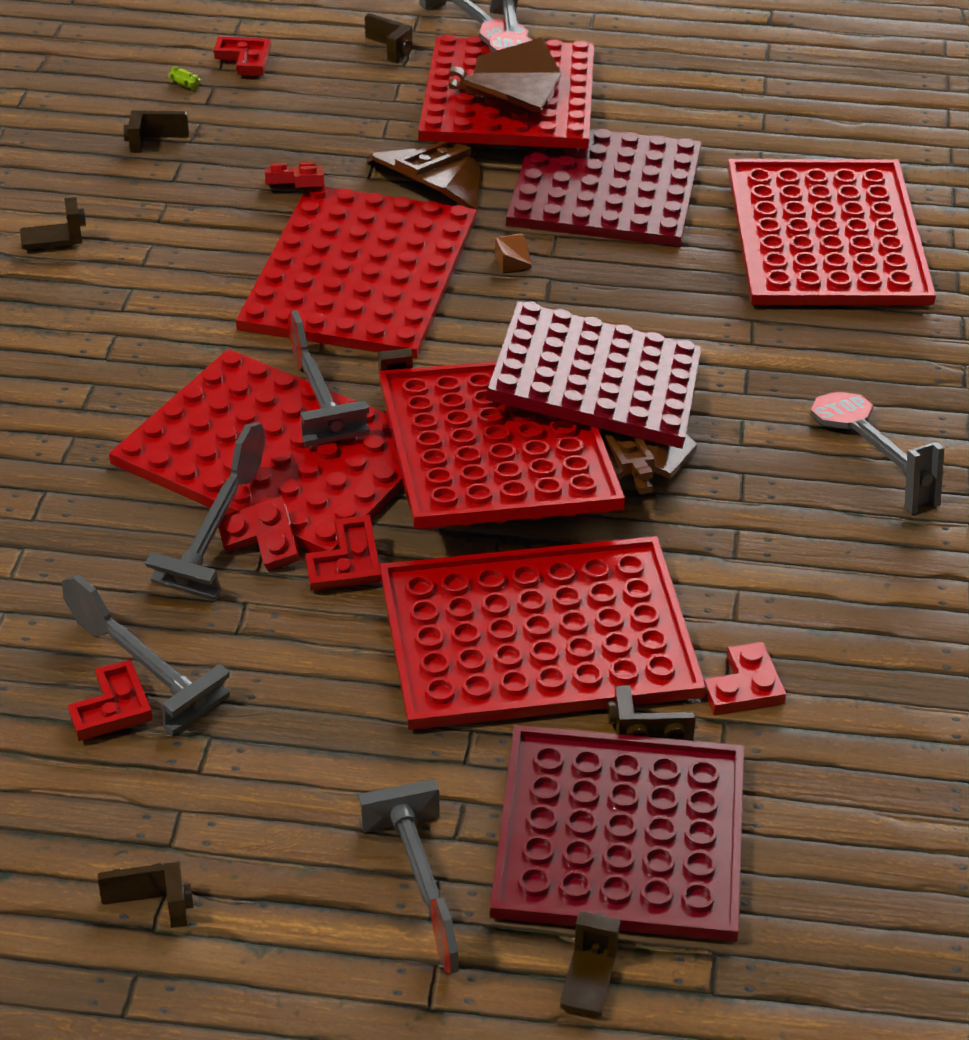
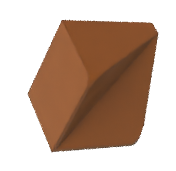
M523 234L495 237V257L502 272L532 268L526 239Z

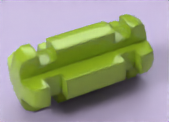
M177 66L172 67L171 72L168 73V77L172 82H177L178 85L188 89L191 88L192 91L197 90L198 85L201 84V79L196 74L192 75L191 72L182 68L178 69Z

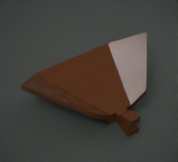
M541 37L478 56L472 75H467L463 68L452 66L449 70V76L456 75L461 81L451 79L449 89H464L466 94L497 98L533 112H540L543 106H547L553 97L554 87L561 77V71Z
M438 142L428 147L376 152L367 158V163L378 162L440 191L466 208L477 209L480 167L473 159V157H476V151L471 148L472 143Z
M598 428L617 479L620 480L625 475L632 474L639 494L653 492V486L649 482V479L653 478V472L672 479L697 449V443L687 434L683 448L680 449Z

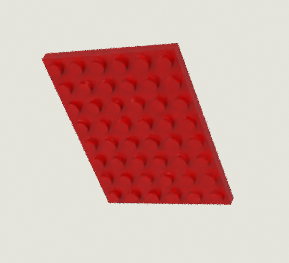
M443 35L436 37L418 129V141L589 149L594 44H589L586 41L562 43L556 39L545 42L561 71V77L554 87V95L547 106L544 105L540 112H533L497 98L466 94L464 89H449L451 79L461 81L456 75L449 76V70L452 66L463 68L467 75H472L478 56L492 51L489 50V45L481 40L479 36L456 38L454 35Z
M728 159L727 169L751 305H934L936 294L899 159Z
M325 186L306 187L236 319V329L289 338L287 316L290 311L297 310L303 322L306 341L377 353L410 348L413 358L417 359L476 222L477 209L466 208L461 205L438 204L434 201L411 200L406 197L384 196L379 193L357 192L351 189H337Z
M227 349L109 453L110 464L211 508L223 484L231 474L235 443L244 426L254 422L262 423L266 440L261 465L252 482L238 485L237 493L226 514L282 496L287 506L297 547L311 553L339 549L335 519L370 515L372 520L404 487L387 413L368 406L367 424L370 428L369 435L305 447L302 440L300 412L320 409L309 381L231 349ZM329 390L333 401L338 405L358 402Z
M497 361L379 371V384L414 529H435L437 527L454 525L469 526L475 523L486 522L503 523L508 520L518 519L537 520L542 517L575 516L583 513H609L615 510H624L625 497L598 428L485 400Z
M657 536L379 564L408 730L607 708L608 701H614L615 686H631L633 705L705 698L706 686Z

